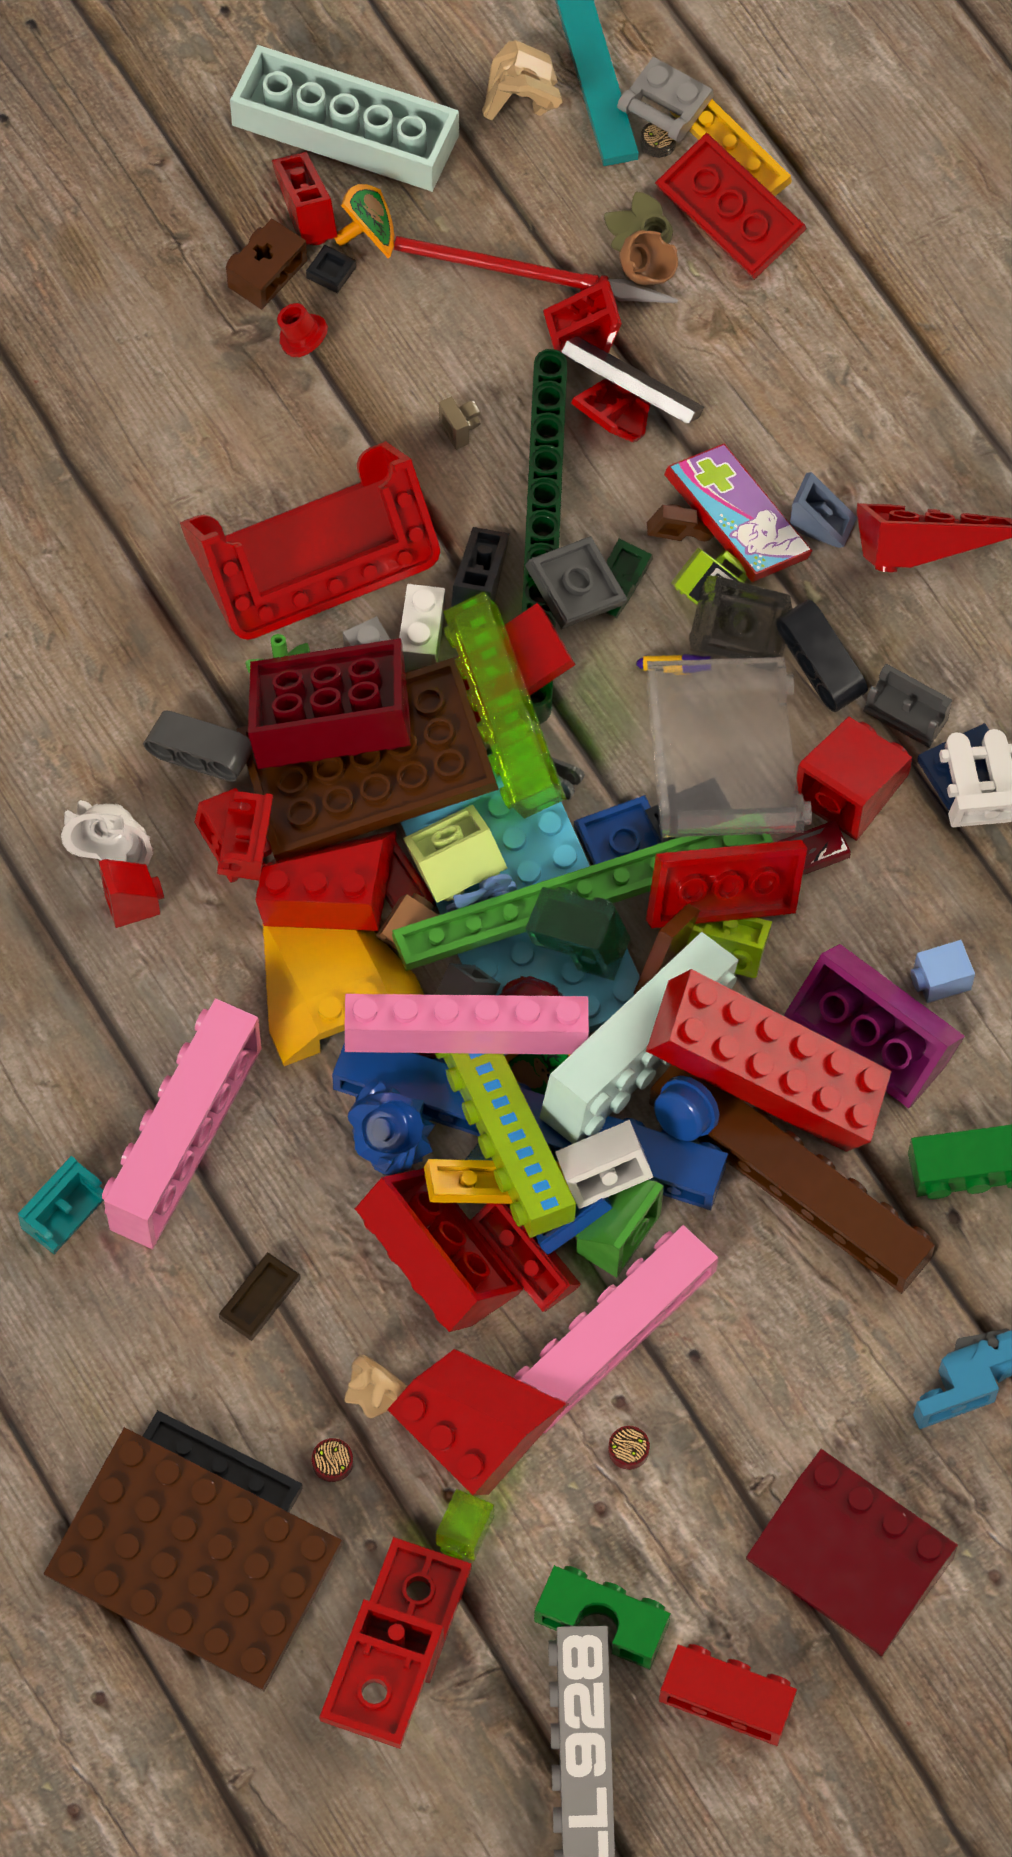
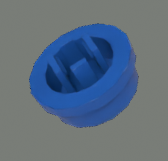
M677 1076L671 1078L663 1086L661 1094L655 1100L654 1110L659 1124L670 1136L678 1140L687 1142L696 1140L701 1136L708 1135L718 1124L720 1113L713 1095L702 1083L691 1077Z

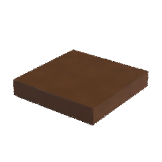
M690 904L685 905L658 932L633 992L634 995L685 948L701 910Z

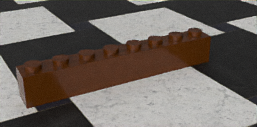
M671 1064L651 1087L650 1105L655 1106V1100L661 1094V1089L673 1077H691L702 1083L717 1102L720 1115L717 1126L708 1135L701 1136L697 1140L714 1144L722 1152L728 1153L727 1163L903 1294L928 1264L933 1255L935 1244L932 1243L931 1237L918 1226H909L899 1218L898 1212L886 1202H877L867 1194L866 1188L854 1178L847 1179L837 1172L834 1164L827 1157L821 1154L814 1155L804 1147L802 1140L796 1134L789 1130L782 1131L774 1125L771 1117L764 1110L758 1107L752 1108L740 1098Z

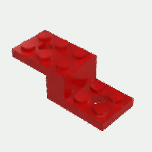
M393 1537L369 1601L363 1599L319 1716L321 1722L401 1749L424 1683L430 1684L472 1570V1563ZM415 1581L425 1582L431 1589L428 1597L419 1601L411 1599L406 1590ZM378 1683L384 1686L387 1691L385 1699L376 1704L367 1702L362 1696V1692L367 1685Z

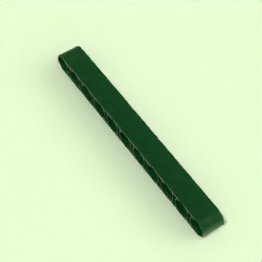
M545 349L535 357L533 371L522 613L536 603H539L556 629V619L547 603L532 600L538 597L543 598L525 567L529 559L558 549L560 540L567 359L558 350ZM552 371L555 374H546L545 372ZM552 403L554 406H544L543 404ZM543 435H551V436H553V437H552V438H543V437H541V436H543ZM541 467H550V468H552V469H551V470H548V471H544V470H541V469H539V468H541ZM547 499V500H550L551 502H549V503H540V502H538V500ZM547 532L549 535L539 536L536 533ZM553 680L518 703V713H520L523 721L536 725L547 721L552 711ZM530 698H540L543 701L534 704L527 700Z

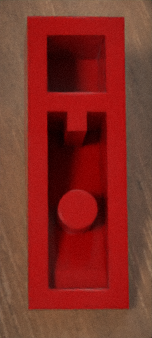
M302 152L272 160L273 168L296 234L306 240V245H320L328 239L338 237L331 198L308 153Z

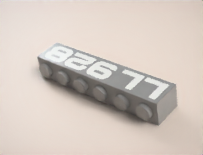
M608 1626L557 1627L556 1640H548L549 1666H557V1682H549L550 1707H558V1723L550 1724L551 1749H559L560 1765H552V1791H560L561 1807H553V1833L562 1834V1849L554 1850V1857H615Z

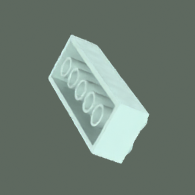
M257 45L230 99L232 126L433 192L459 137V110Z
M701 932L550 1074L539 1118L572 1144L585 1139L587 1136L590 1137L597 1134L604 1126L606 1118L612 1112L618 1114L624 1109L631 1098V1094L637 1088L643 1090L650 1084L656 1074V1070L662 1064L666 1066L670 1064L646 1052L668 980L693 969L732 989L737 980L734 973L739 959Z

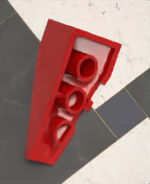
M857 503L856 511L863 557L873 564L876 570L882 572H897L898 567H915L1012 538L1011 518L963 513L960 515V520L955 519V516L936 509H928L924 516L905 511L906 506Z

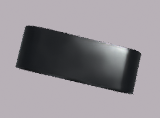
M805 600L776 619L775 623L780 636L829 710L837 712L867 693L868 687L863 675L822 611L812 600Z

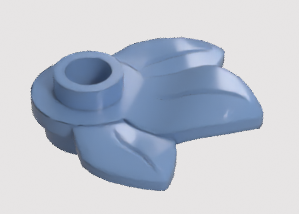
M498 874L489 877L479 883L480 890L454 895V903L445 906L448 912L515 891L517 890L516 883L512 881L511 876L508 874Z

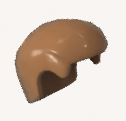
M639 230L625 239L619 254L620 263L625 275L638 285L655 286L663 284L674 276L678 267V254L675 245L664 242L661 238V233L656 231Z

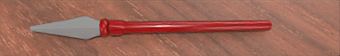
M396 236L394 241V250L570 286L579 288L581 291L607 279L610 282L614 298L619 301L678 302L676 298L626 279H609L607 275H602L599 278V275L580 274Z

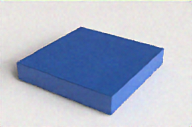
M646 795L574 821V829L591 866L661 843L645 815V810L651 808Z

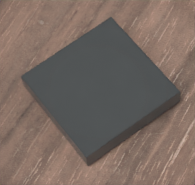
M591 536L529 559L525 565L561 630L623 606L628 600Z

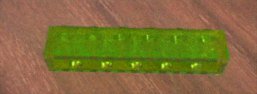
M482 592L443 611L448 626L444 627V633L450 645L457 649L459 657L455 659V664L461 677L468 681L470 689L466 691V696L472 709L475 712L478 711L481 722L477 723V727L484 742L490 744L493 754L489 755L488 759L493 771L498 777L501 776L504 784L500 788V794L508 809L514 808L525 819L565 800L563 788L498 606L485 592Z

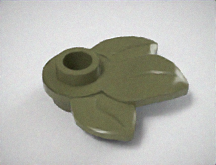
M635 192L631 211H613L604 214L608 230L616 236L611 243V247L619 252L625 239L639 230L660 232L662 240L667 244L672 240L673 228L670 222L662 216L661 204L645 193Z

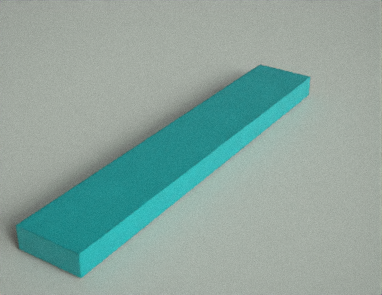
M555 0L603 166L638 160L639 152L628 115L617 108L622 94L594 0Z

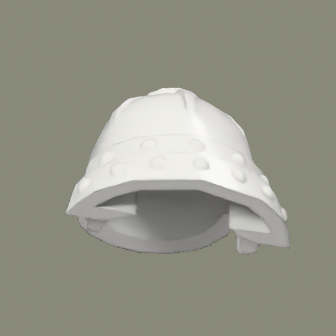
M80 800L77 805V814L69 810L65 811V826L61 833L62 844L70 853L80 857L146 864L148 866L153 855L152 846L149 841L150 836L147 835L145 829L133 819L123 806L119 804H94L91 806L88 802Z

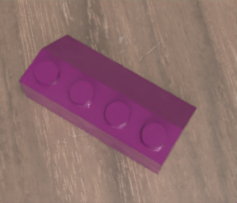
M841 944L820 955L784 1013L785 1017L891 1070L886 1092L908 1109L913 1106L947 1066L965 1037Z

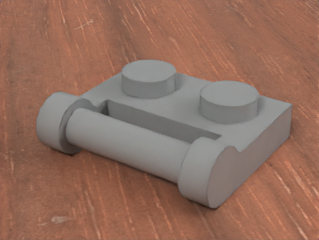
M652 57L630 89L621 95L617 108L626 114L631 112L668 132V137L680 142L714 97L712 88ZM645 96L679 115L680 118L673 119L642 102L641 98Z

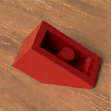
M110 859L98 861L104 896L115 928L160 915L158 900L164 899L163 889L158 876L151 878L146 864Z

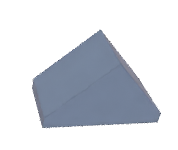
M812 472L806 473L792 504L790 524L799 534L838 548L844 547L857 516Z

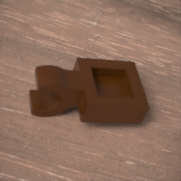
M662 504L646 522L648 536L682 541L686 536L703 542L710 541L714 537L697 516V510L682 508L676 504Z

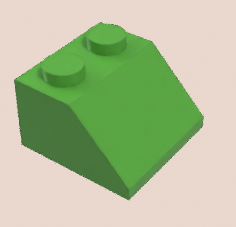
M646 1180L609 1196L612 1209L575 1236L577 1237L576 1253L617 1278L660 1217L664 1186L656 1181Z

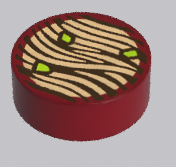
M624 1426L617 1429L611 1435L608 1453L616 1466L626 1470L636 1469L642 1466L649 1456L650 1442L647 1435L641 1429L634 1426Z
M336 1438L325 1439L317 1444L312 1453V1466L315 1474L327 1482H338L346 1478L353 1468V1454L348 1444Z

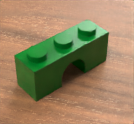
M554 1565L535 1608L534 1622L557 1631V1627L578 1626L585 1617L599 1614L606 1616L612 1620L617 1628V1633L612 1642L611 1654L650 1670L668 1629L671 1613L664 1611L665 1607L653 1599L642 1598L640 1601L626 1595V1590L614 1583L603 1582V1585L591 1581L587 1579L588 1575L580 1569L572 1566H565L562 1569Z

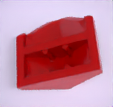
M607 279L543 310L553 348L561 353L566 341L576 336L609 353L622 325L611 285Z
M606 378L572 399V405L609 433L630 442H637L645 435L651 403Z

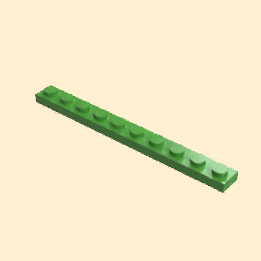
M760 811L392 930V938L404 968L408 971L649 892L655 857L658 853L771 843L773 840Z

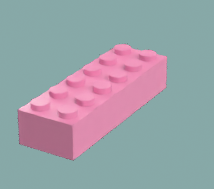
M216 998L209 1010L203 1009L195 1024V1031L197 1032L191 1043L185 1042L181 1047L176 1063L179 1064L172 1077L167 1075L163 1080L158 1092L160 1100L154 1110L148 1109L140 1123L139 1130L141 1134L135 1144H128L121 1158L122 1169L117 1178L111 1177L108 1180L102 1193L109 1229L152 1250L262 1049L258 1017Z

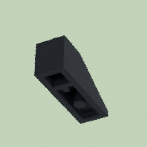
M476 527L472 528L453 585L449 624L474 630L472 623L485 617L489 624L510 533ZM488 625L485 626V627H483V628H481V629H482V630H487Z

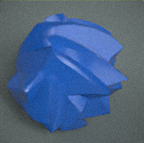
M377 1079L366 1084L355 1098V1103L348 1112V1120L353 1126L355 1150L358 1155L371 1162L375 1170L389 1176L407 1172L412 1164L423 1162L422 1157L433 1152L427 1137L436 1125L430 1122L431 1117L423 1114L424 1100L411 1099L401 1095L397 1089L392 1087L386 1088L382 1081L378 1083Z

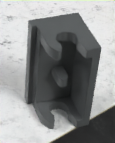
M885 664L880 672L876 687L871 686L868 692L863 712L930 748L949 719L952 699L896 668Z

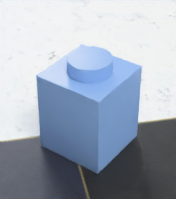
M962 940L917 953L914 968L910 970L911 979L916 991L923 992L927 1003L971 990L975 977V972Z

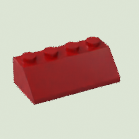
M424 1168L381 1177L355 1207V1210L363 1219L365 1227L380 1241L386 1249L390 1260L399 1266L411 1282L413 1290L422 1296L434 1312L436 1320L448 1332L475 1325L519 1295L523 1290L457 1203L430 1202Z

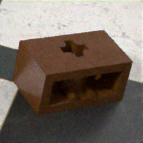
M271 218L263 228L259 227L253 232L249 243L240 253L235 252L229 258L226 264L228 288L262 310L307 262L306 240Z

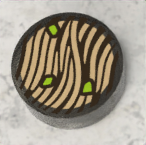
M650 122L643 127L641 131V147L646 154L660 158L670 155L675 150L677 141L668 137V132Z

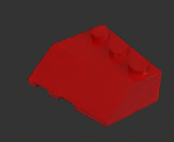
M396 830L329 845L311 852L279 860L273 859L262 867L255 899L263 925L271 927L379 931L397 836Z
M453 1349L413 1379L387 1410L473 1496L489 1495L569 1403L557 1397H552L524 1381H519L502 1373L499 1369L462 1351Z

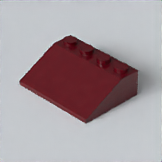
M401 638L251 661L248 735L257 768L282 767L294 763L316 762L327 758L346 755L355 756L365 752L385 749L393 750L399 747L411 746L410 713Z
M820 1449L798 1478L746 1556V1560L880 1656H883L953 1561L958 1544L826 1451Z

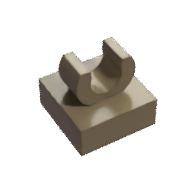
M451 396L439 402V423L457 450L469 444V430L480 425L477 417L480 415V411L474 401H469L458 407Z

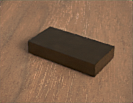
M267 1252L221 1310L219 1319L252 1341L300 1281V1274Z

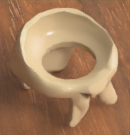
M359 1355L351 1365L352 1375L345 1394V1402L359 1404L366 1417L375 1418L387 1412V1409L407 1386L373 1359L365 1355Z

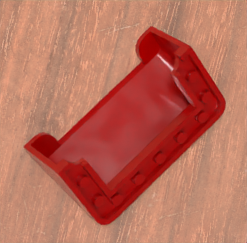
M386 441L370 447L362 452L357 461L360 483L226 536L220 523L209 515H197L180 522L185 540L231 631L241 639H255L434 566L439 559L440 545L410 457Z

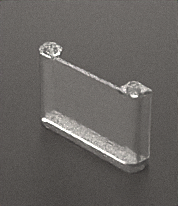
M785 657L647 661V698L662 838L804 833V825H811V802L804 801L803 794H798L787 711V695H794L793 672H786Z

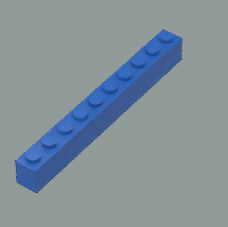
M344 1043L332 1073L333 1090L357 1097L366 1084L377 1079L378 1083L382 1081L386 1088L392 1087L397 1089L401 1095L411 1099L424 1100L423 1114L431 1117L430 1121L480 1136L476 1125H469L462 1109L464 1099L460 1091L454 1092L450 1087L446 1076V1069L449 1068L444 1058H434L433 1060L418 1053L345 1052ZM517 1082L555 1161H558L555 1151L572 1145V1143L539 1118L545 1095L534 1092L527 1085ZM612 1116L606 1118L604 1126L598 1133L630 1120L654 1176L649 1180L656 1181L664 1186V1196L710 1211L712 1210L726 1169L728 1153L722 1152L718 1146L708 1142L697 1144L678 1140L670 1136L665 1130L659 1132L647 1128L642 1122L633 1118H624L623 1120Z

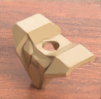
M517 40L507 42L491 64L486 100L482 108L484 117L493 120L512 94L533 99L534 113L539 116L547 111L558 108L563 99L559 89L554 87L558 80L550 55Z

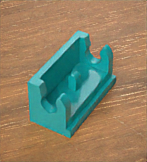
M70 1156L18 1213L21 1229L55 1255L104 1201L102 1199L103 1189L100 1187L102 1182L78 1163L74 1157Z

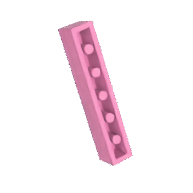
M345 994V1052L571 1055L588 1039L589 1034L588 996Z
M684 1225L675 1233L671 1231L665 1233L655 1244L654 1249L656 1251L646 1260L639 1258L626 1272L627 1278L618 1287L614 1284L610 1285L599 1296L597 1300L599 1304L589 1314L584 1311L571 1322L568 1328L570 1332L560 1341L556 1338L550 1341L539 1355L541 1359L533 1367L525 1366L513 1377L536 1387L552 1397H557L569 1403L546 1429L544 1434L716 1272L718 1257Z

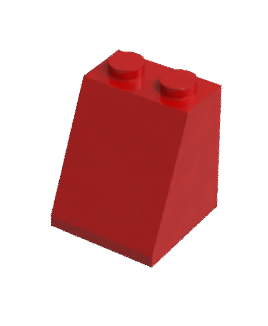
M848 716L798 765L793 800L827 822L836 820L839 829L857 841L908 777L912 757L900 744L890 743L877 735L876 731L869 724L857 722Z

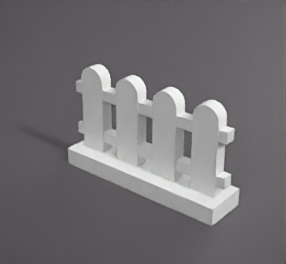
M997 729L986 732L982 740V746L971 747L966 735L958 732L952 733L945 743V749L939 753L941 763L948 762L953 782L947 788L949 798L955 797L948 813L951 827L1012 822V744H1008L1005 734ZM985 759L990 781L979 782L974 760Z

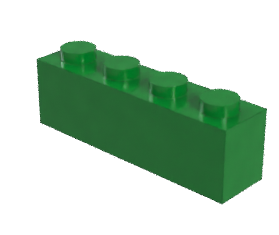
M1012 1124L911 1138L908 1157L916 1197L928 1196L929 1199H941L949 1196L951 1192L966 1190L970 1194H979L988 1191L991 1187L1007 1185L1008 1188L1012 1189Z

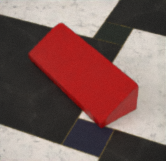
M487 1203L470 1220L542 1312L549 1310L581 1285L555 1251L547 1255L540 1247L536 1236L530 1238L524 1225L517 1226L511 1213L510 1204Z

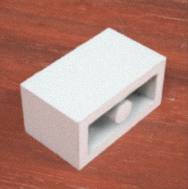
M407 584L399 636L403 644L405 673L438 663L445 616V588Z
M630 1120L555 1151L566 1183L579 1209L654 1177Z

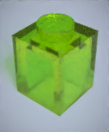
M456 1489L436 1531V1545L441 1547L440 1550L445 1555L460 1560L466 1557L475 1561L494 1519V1504Z

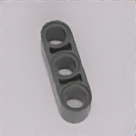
M168 710L161 713L143 743L145 749L160 760L231 782L236 781L253 753L250 739L243 734Z

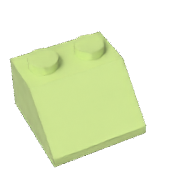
M473 804L403 838L425 884L437 903L442 900H454V895L463 894L465 889L508 869L490 828Z

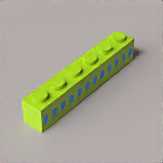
M435 1053L438 1059L444 1058L449 1068L446 1069V1076L451 1089L454 1092L460 1091L464 1099L462 1109L468 1124H475L480 1133L478 1143L482 1154L486 1159L491 1157L497 1168L494 1170V1176L502 1193L508 1191L513 1202L510 1204V1209L517 1226L524 1225L529 1237L532 1238L575 1221L576 1202L504 1054Z

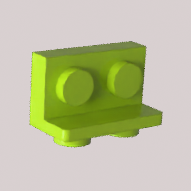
M748 918L695 924L686 946L703 932L739 959L735 974L756 978L762 954L770 934L772 921Z

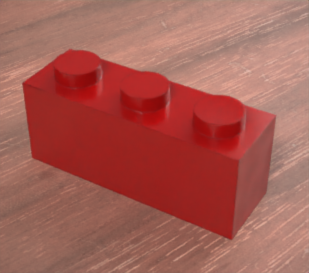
M678 1644L660 1690L659 1702L778 1746L795 1701L797 1689L791 1687L790 1681L781 1676L767 1674L764 1677L751 1672V1667L741 1661L728 1659L727 1662L711 1657V1652L701 1646L688 1644L687 1647Z

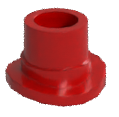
M293 303L284 307L277 317V323L281 328L280 345L284 352L291 357H302L311 353L323 342L328 332V325L325 319L316 314H309L306 308L299 303Z

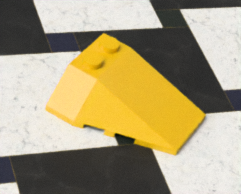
M263 925L269 1034L283 1066L320 1053L321 1039L345 1031V994L424 995L416 975L411 970H405L402 960L386 943L375 937L376 933L374 931L271 927Z

